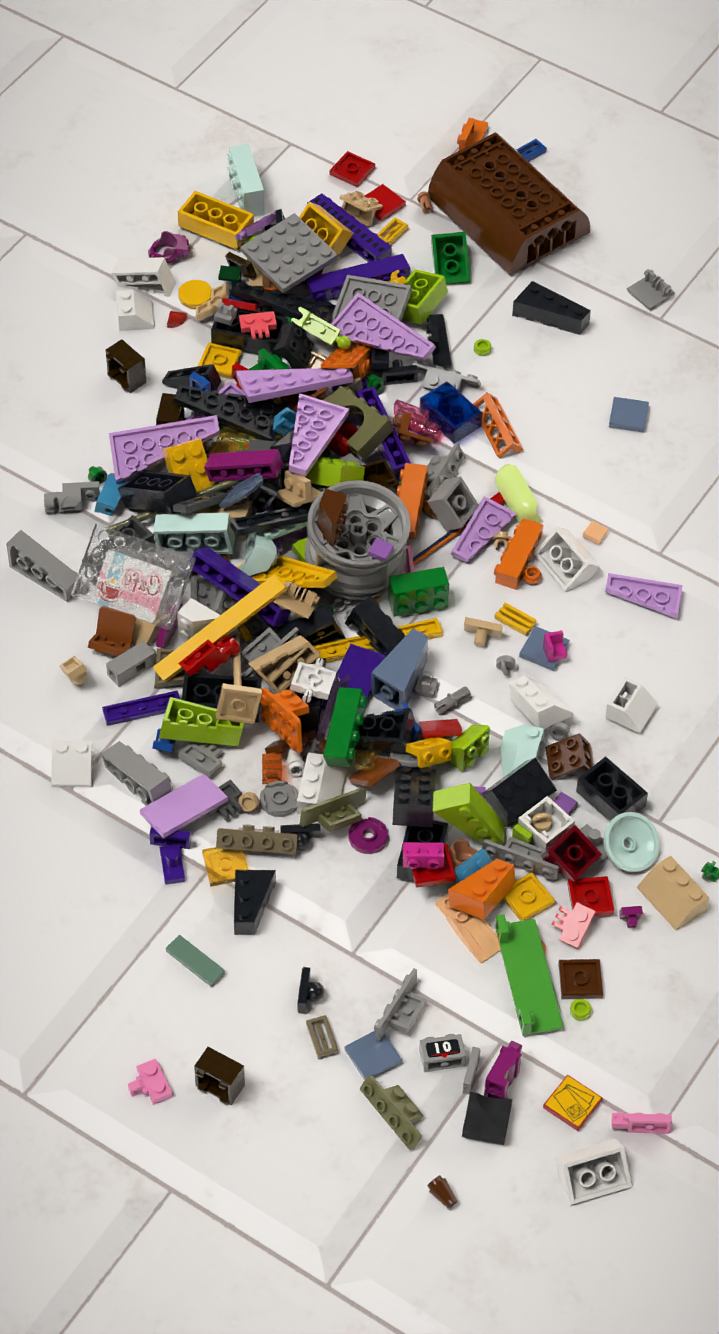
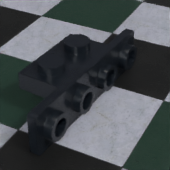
M429 315L426 319L425 331L426 334H429L427 340L436 347L432 352L433 364L444 369L451 368L452 363L444 315Z

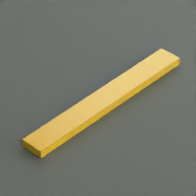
M274 574L157 663L153 669L163 682L166 683L183 670L178 663L209 639L216 645L287 590L286 587Z
M437 618L397 627L403 631L405 636L412 629L424 633L428 639L443 636V631ZM364 635L362 637L356 636L313 646L320 653L317 658H326V663L344 659L350 644L377 652L369 645L371 641Z

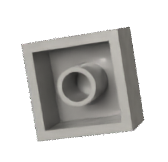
M461 476L445 479L427 501L445 531L462 528L479 506Z

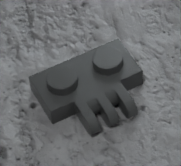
M232 780L218 787L228 797V802L207 813L209 816L218 812L226 820L229 818L228 813L231 816L236 814L233 807L237 812L242 810L241 805L237 802L242 792Z

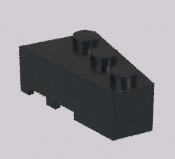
M329 604L318 607L308 619L299 617L277 628L282 640L297 627L299 629L297 635L304 637L311 645L325 644L339 638L340 640L346 639L341 625Z

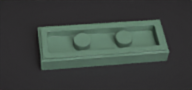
M178 935L166 947L168 954L210 987L225 974V970L181 935Z

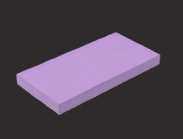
M202 774L141 808L140 815L165 838L228 802V797L205 774Z

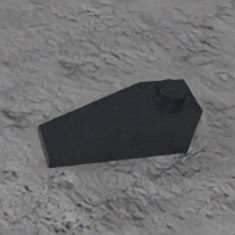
M214 364L168 371L162 383L176 388L179 385L190 387L189 376L195 372L210 382L212 392V390L217 391L222 381Z

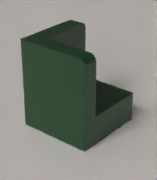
M221 265L218 279L232 281L233 287L235 282L238 283L242 280L241 267Z

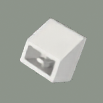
M624 677L607 704L606 718L641 733L658 704L642 684Z

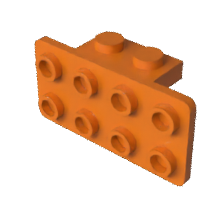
M362 344L350 346L346 350L338 347L320 364V367L353 368L354 380L357 378L362 379L371 370L369 353L372 351V347Z
M262 688L260 699L262 722L267 724L296 753H301V721L297 716L309 713V706L292 690H282L280 693L272 694L267 688Z

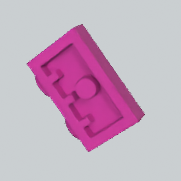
M403 842V867L411 869L444 868V844Z

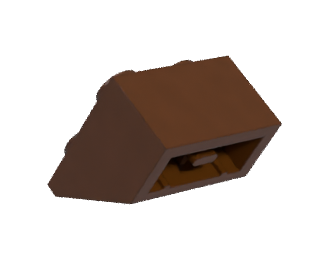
M325 489L319 503L317 526L329 545L334 547L336 540L341 538L342 525L346 524L349 503H346V494Z

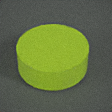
M486 339L477 340L474 343V352L479 356L490 354L491 343Z
M577 999L571 1003L570 1015L575 1020L583 1021L590 1016L591 1005L588 1001Z

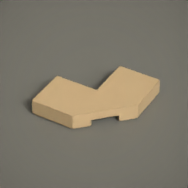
M226 283L212 289L211 300L196 307L195 317L198 321L213 315L217 311V307L222 299L229 298V286Z

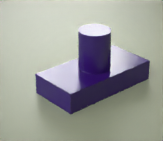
M153 827L150 829V845L168 846L179 844L180 848L190 849L191 832L177 830L163 838Z
M180 845L159 847L165 885L185 882Z

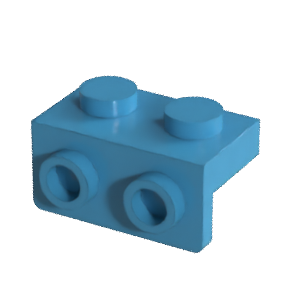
M479 850L454 869L457 883L492 862L486 850Z

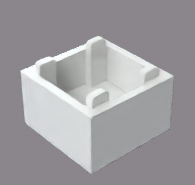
M547 796L520 816L518 824L533 834L532 845L547 850L563 833L575 825V820ZM546 813L551 815L552 824L547 832L542 831L539 833L532 827V818L535 814Z

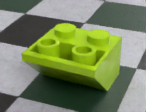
M471 725L461 736H458L451 743L452 760L448 762L461 772L471 768L480 756L483 757L489 750L490 726Z

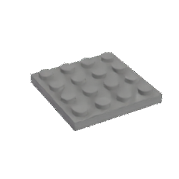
M295 213L240 247L241 252L282 293L287 292L338 259V254Z
M347 275L330 324L357 293H360L401 321L412 292L411 285Z

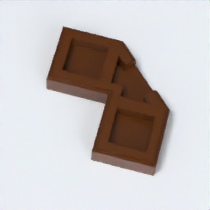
M316 731L301 732L302 744L309 743L316 738ZM280 739L265 748L266 755L283 753L290 747L284 740Z

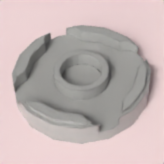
M273 781L268 783L263 791H261L260 805L268 815L285 817L297 809L299 793L295 786H291L286 781Z

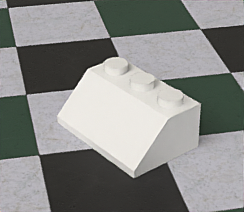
M556 527L534 552V555L565 591H569L589 581L600 568L599 564L568 529Z
M523 676L509 682L511 701L536 727L545 729L574 716L573 712L544 683L528 676Z
M308 752L297 798V814L301 815L303 808L342 795L347 769L338 766H328L322 754Z
M616 1139L555 1156L559 1177L571 1205L632 1187L624 1146Z

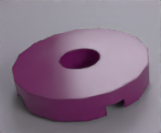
M368 817V819L361 818V821L353 823L349 828L348 840L350 845L356 851L363 854L379 852L388 842L386 825L373 817ZM368 832L372 833L374 836L371 838H365L363 834Z

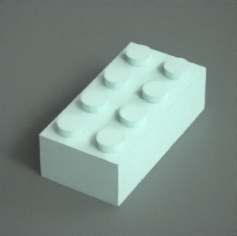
M249 144L229 147L227 173L229 177H232L231 185L232 188H235L234 193L236 200H239V208L253 213L254 216L264 215V188Z
M230 514L156 515L153 533L158 550L191 551L194 554L195 550L209 547L217 554H233L235 534L230 527Z

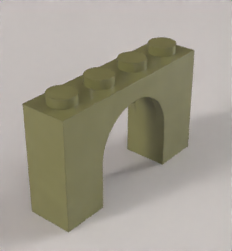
M340 386L326 400V402L348 408V417L352 415L364 416V422L360 429L346 442L351 451L362 460H365L394 430L390 424L392 421L385 414L383 416L380 415V412L374 406L369 407L362 397L358 399L356 394L349 388L346 390Z

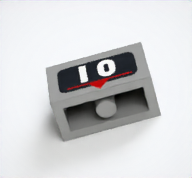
M447 1034L444 1037H427L420 1040L419 1052L424 1072L465 1066L466 1053L461 1034Z

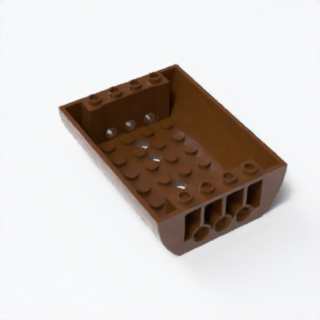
M496 132L442 159L429 184L428 194L431 196L430 199L509 275L590 233V221L587 215Z

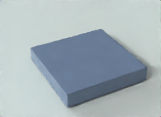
M614 397L609 427L644 432L649 402Z
M535 626L521 649L519 657L554 671L560 660L548 662L543 649L544 634L551 632ZM563 637V644L565 649H567L570 640Z
M376 1031L344 1047V1050L364 1080L369 1075L375 1078L402 1064L401 1057L385 1034L380 1042L376 1040Z

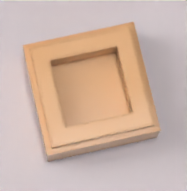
M592 521L583 532V537L596 544H600L608 533V528Z

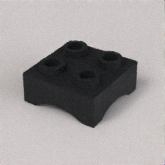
M293 321L282 325L281 338L276 344L274 352L286 359L291 369H306L314 343Z
M470 1092L462 1137L504 1145L512 1099L491 1098L476 1092Z

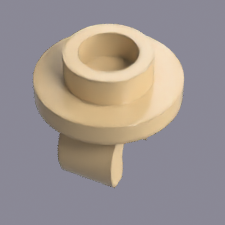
M498 531L497 534L493 535V539H496L494 548L497 549L498 543L503 542L505 544L504 550H507V541H509L511 536H508L507 532Z

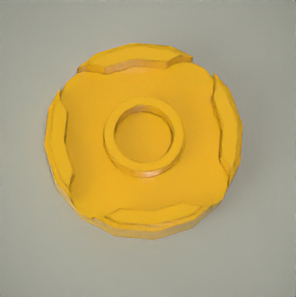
M202 280L187 281L179 288V301L181 304L187 305L188 308L196 309L197 306L211 300L212 288L207 282Z

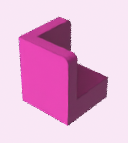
M562 630L544 634L543 649L548 662L567 659Z

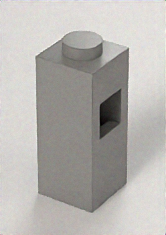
M142 641L106 663L107 675L118 687L156 664L154 648Z

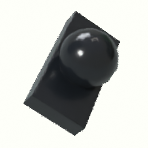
M372 348L371 369L376 374L382 375V369H389V351Z
M319 823L309 824L304 827L300 824L281 825L280 833L297 834V850L302 851L309 847L311 843L310 838L320 837L321 827Z
M303 967L297 1002V1011L301 1014H306L307 1000L319 1001L325 993L324 987L320 982H310V967Z

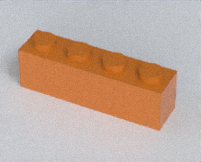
M405 463V468L401 469L400 473L402 483L397 488V496L404 503L409 513V539L416 540L429 475L427 465Z
M522 518L520 525L517 524L515 526L514 537L509 538L508 549L502 552L500 565L497 564L494 569V575H496L495 583L517 589L523 577V572L528 567L542 538L543 524Z

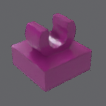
M642 906L622 907L619 910L620 919H627V928L636 927L637 918H640L643 914Z

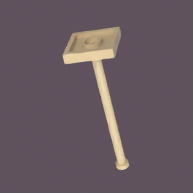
M238 630V632L231 637L238 643L239 646L240 639L242 637L241 631ZM238 653L236 656H233L234 685L223 683L215 715L216 719L254 724L262 689L242 686L241 655Z

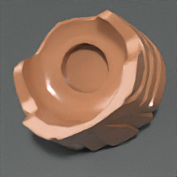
M458 839L451 845L449 852L453 868L455 869L478 852V850L470 847L468 840Z

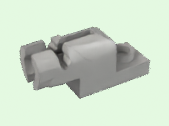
M99 481L62 483V492L44 493L45 513L55 512L57 508L59 512L82 510V500L98 499L100 495Z

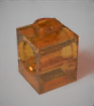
M262 754V784L282 781V754Z

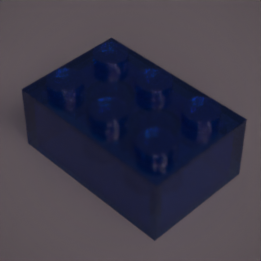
M448 381L420 398L419 412L454 444L479 429L482 425V412Z

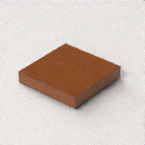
M377 757L348 779L351 784L372 787L400 767L397 759Z

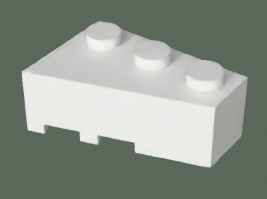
M164 257L118 259L112 271L117 286L139 290V288L147 289L149 293L153 294L156 291L164 293L166 297H170L176 284Z

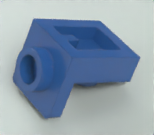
M158 729L152 749L173 752L176 740L159 738L161 729Z

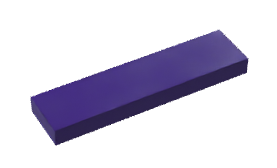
M178 690L103 706L102 710L106 725L109 726L164 714L170 697L180 699Z

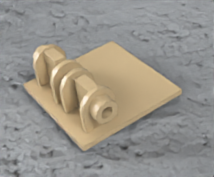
M285 581L283 585L287 590L278 596L274 603L278 604L282 609L291 610L297 616L308 619L316 608L320 597L317 596V593L308 590L304 597L307 591L306 588L300 596L299 592L302 586H299L295 593L298 585L291 581Z

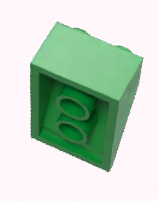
M466 232L431 235L435 274L445 276L446 284L471 282Z

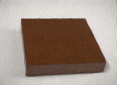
M600 959L558 961L561 999H603Z

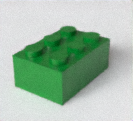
M438 567L389 576L388 601L393 617L448 607L450 584L445 568Z

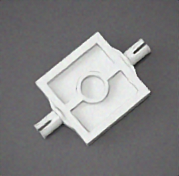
M317 658L315 664L299 662L290 690L304 694V702H306V699L307 703L310 702L312 696L328 700L336 677V671L322 667L324 664L322 658L321 661L320 658Z

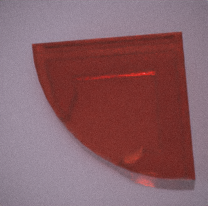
M170 311L167 328L182 325L187 319V313Z

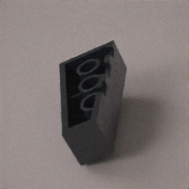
M531 281L513 301L512 316L518 317L520 315L532 322L533 320L541 321L543 325H555L560 330L581 335L590 323L591 310L534 281Z

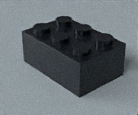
M606 756L577 780L576 792L609 821L622 813H638L646 806L648 792Z
M532 758L523 762L482 794L506 826L516 822L520 816L545 797L552 795L557 789L537 759Z
M433 820V827L407 826L403 842L446 844L449 823ZM402 844L397 864V878L414 881L411 868L403 867Z

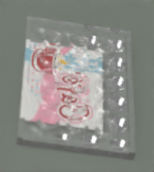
M95 524L71 595L100 606L133 614L136 619L171 631L196 558Z

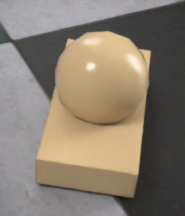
M72 656L59 666L71 683L80 685L86 681L87 669L76 656Z

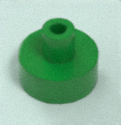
M100 466L90 467L89 481H99V484L104 482L107 472Z

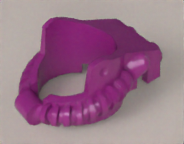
M163 231L161 237L148 250L149 258L164 257L167 263H172L176 261V258H180L182 254H184V258L189 257L190 247L187 246L189 245V240L186 239L185 235ZM162 246L173 247L164 249L163 255L155 252L159 247Z

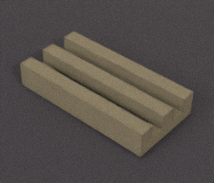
M326 1015L306 1020V1026L318 1059H322V1056L329 1057L333 1053L334 1055L338 1054V1048ZM322 1021L332 1047L329 1049L319 1023ZM312 1024H315L321 1044L324 1049L322 1051L318 1044Z

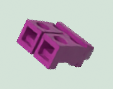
M511 1041L508 1047H501L500 1054L486 1077L484 1096L491 1098L507 1097L508 1086L513 1083L514 1077L517 1078L520 1071L522 1057L520 1052L523 1047L521 1044Z

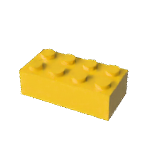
M194 191L178 210L179 227L236 250L247 238L245 237L238 241L235 238L236 234L254 224L253 213Z

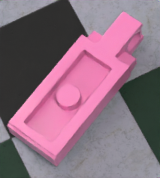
M612 1113V1129H627V1133L669 1134L671 1131L672 1115H665L663 1113Z

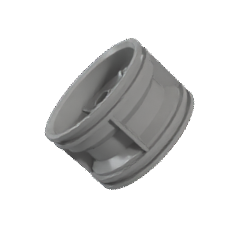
M360 480L345 481L327 488L347 495L346 503H349L348 518L346 524L341 527L342 534L340 540H336L334 547L330 546L327 540L323 539V534L317 526L319 503L324 491L317 496L308 514L305 563L336 571L338 578L329 586L322 588L335 596L345 599L363 600L369 596L374 598L387 592L389 576L402 574L405 567L406 545L410 533V517L407 508L391 490L373 482ZM376 537L394 545L386 562L368 555V551Z

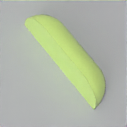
M507 464L501 467L495 476V484L509 509L517 513L515 519L521 522L522 518L540 523L541 516H538L536 511L538 503L517 466Z

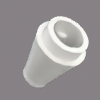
M290 748L287 751L286 770L291 776H300L304 772V760L300 753H296Z

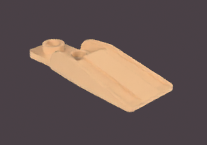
M449 894L436 901V907L443 913L457 936L479 963L485 962L501 951L497 934L485 920L451 908L449 905Z

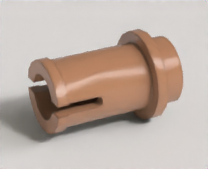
M423 191L418 194L417 200L421 204L423 213L428 214L430 213L429 209L431 212L433 211L430 202L431 196Z

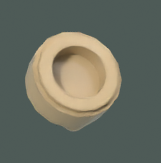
M252 792L244 793L238 801L242 810L247 813L256 810L260 804L258 796Z
M537 813L533 816L532 827L539 833L542 831L547 832L551 828V815Z

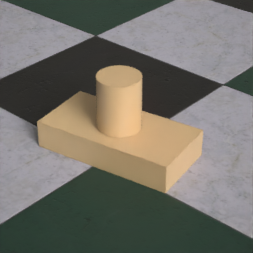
M465 617L464 631L476 633L474 644L483 647L485 646L487 636L501 639L503 625Z

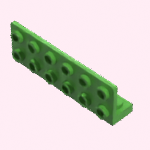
M504 914L496 915L495 929L522 1036L561 1030L563 1024L536 920L530 919L510 923L509 921L506 922Z

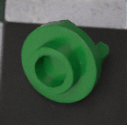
M373 374L366 377L369 381L367 388L374 387L377 393L381 391L384 385L381 377L374 376Z
M715 861L707 862L703 866L701 877L705 878L707 876L713 882L717 878L719 879V868L714 867Z

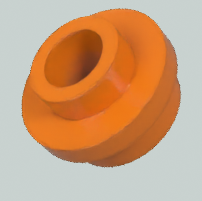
M529 566L523 572V579L529 584H536L541 580V572L537 567Z

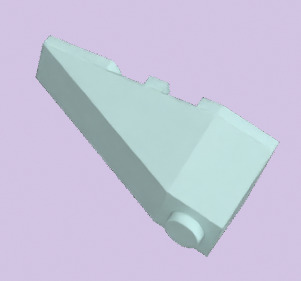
M262 532L248 534L245 545L246 550L242 557L245 560V564H241L240 570L251 576L269 570L271 565L274 566L278 555L273 541L266 540Z
M523 724L505 730L500 745L503 777L523 762L532 758H538L543 742L544 728Z

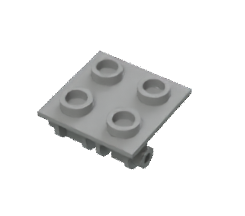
M649 269L644 272L645 278L626 289L648 309L653 308L675 294L669 284L665 283L660 276H656L654 271Z

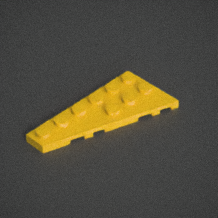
M278 555L275 565H271L269 570L250 576L262 584L275 574L282 584L285 581H291L297 584L298 587L302 586V588H325L338 578L334 570Z

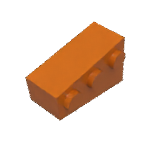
M495 859L448 889L450 907L485 920L515 884L514 865Z

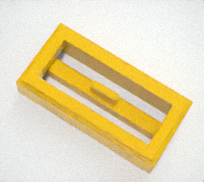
M394 217L377 235L391 246L408 229V224Z
M506 602L499 609V612L495 613L494 617L525 636L537 622L535 618Z

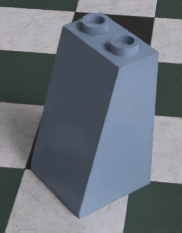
M412 629L371 673V696L394 710L400 709L403 702L408 704L416 687L418 677L421 675L427 662L428 637L424 633Z

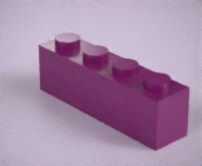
M278 449L212 453L204 469L210 482L246 480L257 473H260L263 479L277 478L283 466V461Z

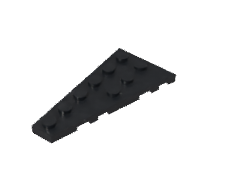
M235 282L231 290V295L246 301H258L259 306H271L273 311L295 319L303 317L298 310L299 307H302L330 323L336 305L328 301L320 302L311 297H298L297 294H285L275 289H264L262 286H250L245 282Z
M179 385L173 399V403L206 417L217 415L218 422L264 441H275L277 432L273 431L274 417L288 407L289 402L275 403L271 399L249 403L245 395L233 393L224 395L219 394V391L212 390V392L202 391L201 388Z

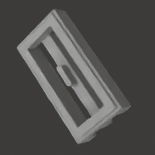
M472 1047L463 1082L462 1093L469 1095L472 1091L480 1060L481 1050L478 1047Z

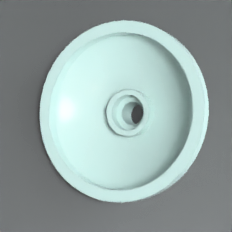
M626 812L615 816L608 823L604 832V848L607 856L615 866L624 871L639 872L645 870L654 863L658 856L660 841L657 830L648 818L639 813Z

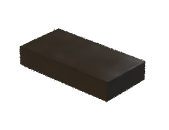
M231 252L225 255L229 266L241 267V274L252 279L257 276L252 262Z

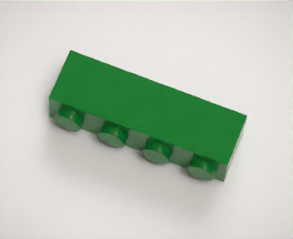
M340 687L338 689L323 754L328 766L351 767L352 760L355 759V745L359 742L360 737L359 727L363 724V710L367 706V697L364 696L362 689Z

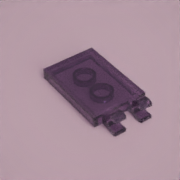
M337 671L335 675L334 685L317 732L316 740L319 742L326 738L332 720L339 687L348 688L350 674H347L344 680L339 678L340 671Z

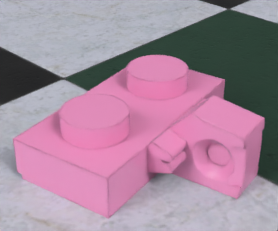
M156 1058L136 1066L139 1076L136 1077L135 1081L128 1084L131 1096L143 1093V1095L148 1094L152 1104L172 1097V1091Z

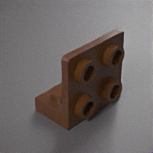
M580 733L545 747L549 778L551 780L575 771L584 774L594 766L591 745Z

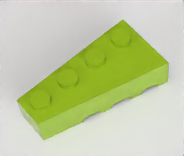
M170 697L159 738L238 746L244 723L216 719L217 709Z

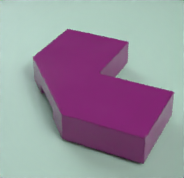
M176 602L169 607L167 622L165 626L159 629L156 647L164 648L170 644L178 626L177 612L182 608L183 604Z

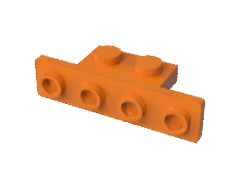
M468 118L467 123L463 124L462 134H459L457 138L459 151L483 139L488 122Z

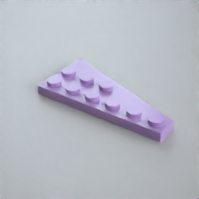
M360 293L354 296L331 323V325L342 331L340 337L347 336L351 342L423 361L436 348L429 340Z
M349 368L236 371V377L249 403L353 382V375Z
M299 393L289 462L290 472L303 476L308 474L348 417V408Z
M217 415L109 433L116 483L122 482L165 461L162 452L164 448L196 438L201 439L203 443L220 435Z

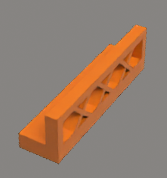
M486 392L471 406L497 457L502 458L510 450L520 453L523 447L498 398ZM485 402L484 411H480L478 407ZM488 415H492L491 424L486 423ZM494 428L499 429L497 437H493ZM501 441H505L506 446L500 450Z

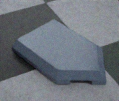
M257 473L238 483L222 500L219 507L225 509L249 496L263 484L262 475Z

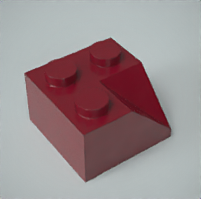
M576 825L569 828L541 854L546 862L559 866V873L572 881L578 879L602 855Z

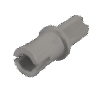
M464 686L452 694L448 693L447 697L434 703V708H439L436 711L438 714H442L451 707H457L458 703L471 696L470 690Z

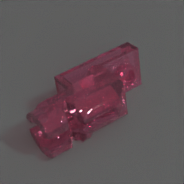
M398 399L395 401L393 416L403 412L412 414L407 432L434 439L433 444H435L441 435L442 430L440 429L442 426L429 421V411Z

